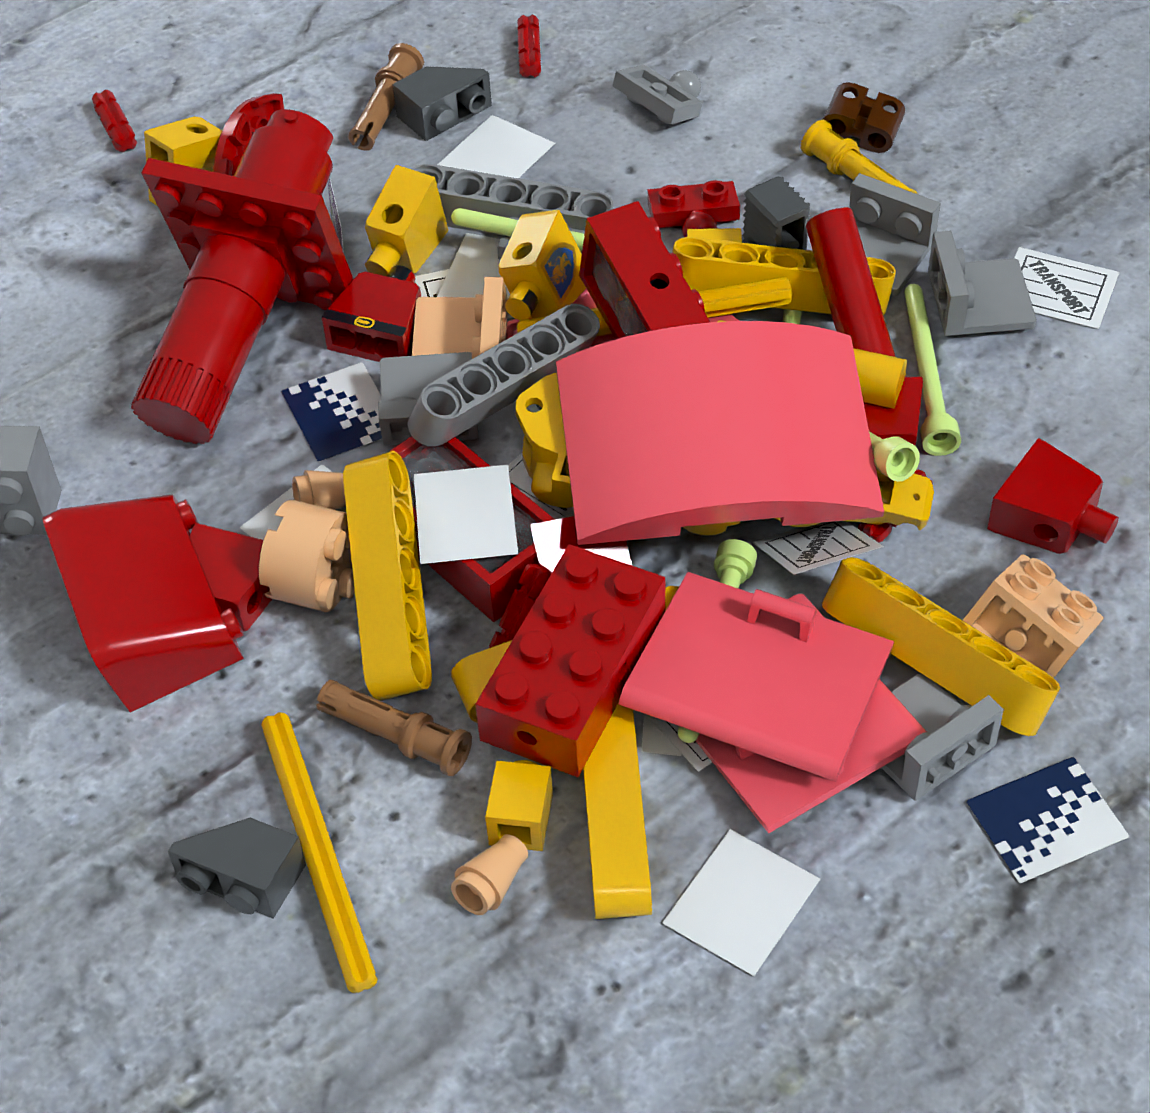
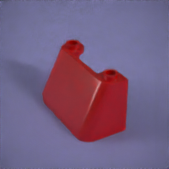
M171 494L61 508L42 518L87 649L100 673L130 713L244 659L236 640L244 636L239 621L231 608L224 611L221 610L214 598L191 541V529L198 521L187 499L178 503L175 496Z

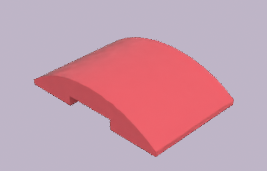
M712 322L676 326L630 335L587 348L556 361L578 545L680 536L681 527L780 518L782 526L876 518L883 517L884 515L881 491L874 464L872 444L850 335L830 329L787 322Z

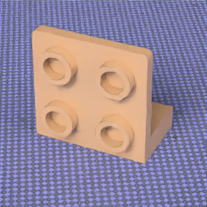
M484 277L483 294H476L475 298L418 297L415 307L412 356L471 352L473 359L505 341L508 315L505 303L508 298L503 277Z
M1022 554L991 583L962 621L1054 678L1098 627L1104 617L1097 612L1095 603L1088 596L1076 590H1069L1055 579L1054 571L1046 563L1036 558L1030 559Z

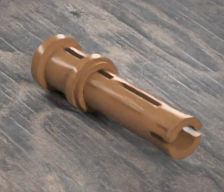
M398 43L392 46L388 54V64L379 69L376 74V89L355 126L349 132L348 138L353 146L360 135H364L358 146L360 150L366 151L373 148L377 136L395 106L392 84L422 69L424 66V58L421 53L409 44Z
M335 680L327 681L318 694L317 701L319 703L317 704V709L319 711L340 718L349 724L397 744L405 757L410 759L421 757L439 765L443 774L454 776L460 771L468 758L472 745L471 733L464 729L453 731L434 723L433 717L425 712H415L412 715L405 713L368 695L352 690Z

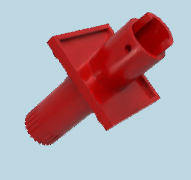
M289 109L275 111L271 115L267 126L260 127L253 133L234 176L148 158L141 172L190 269L184 282L182 295L131 403V409L134 410L133 413L138 416V419L167 437L170 436L175 440H182L186 443L192 442L193 444L210 442L259 330L266 322L277 297L291 303L298 300L315 304L321 309L327 310L353 280L322 197V193L333 171V163L327 152L334 137L325 125L312 116Z

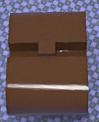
M846 82L840 84L834 92L823 120L829 122L832 126V131L842 138H851V136L859 138L860 143L858 147L875 153H884L890 150L905 115L904 104L899 99L881 92L878 93L876 99L867 97L869 88L855 83ZM845 92H852L855 98H848L843 94ZM887 105L892 106L896 113L888 112L883 107Z

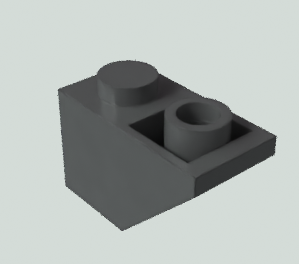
M426 66L392 84L397 118L425 141L492 106L489 72L485 69Z
M251 817L173 842L168 850L176 873V879L189 891L200 895L205 894L207 891L224 898L230 906L244 914L251 915L256 911L273 919L306 866L298 836Z

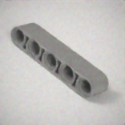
M421 164L411 168L412 170L435 177L448 227L500 235L455 225L451 220V215L457 208L506 218H520L522 214L560 210L568 228L585 231L586 218L613 209L612 199L605 193L434 164Z
M567 305L429 383L423 388L409 417L408 430L410 434L421 444L439 446L515 402L522 392L543 377L557 373L556 361L591 346L600 328L597 315L584 305Z

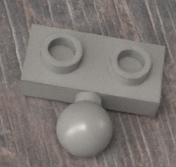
M646 65L618 70L615 73L612 86L627 95V99L630 102L642 105L656 114V118L661 122L674 125L681 121L699 117L703 102L697 99L701 91V83L695 73L688 70L678 71L671 77L670 81Z

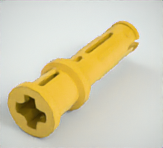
M826 120L816 121L804 134L801 141L802 152L807 156L815 155L827 164V169L832 174H845L854 181L857 175L861 173L917 194V191L909 188L862 155L856 141L851 138L844 139L832 131L831 124Z

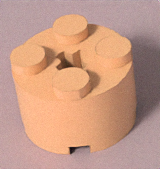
M296 500L284 502L275 513L276 516L283 517L277 531L268 529L263 540L259 560L260 585L270 588V591L264 593L267 598L322 612H329L336 607L342 597L350 599L355 593L347 513Z

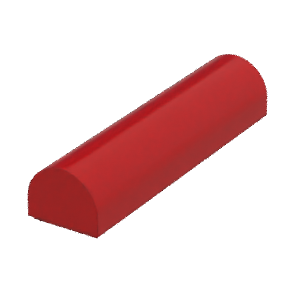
M848 207L836 208L812 217L807 222L806 229L836 331L850 335L853 348L896 357L852 209Z

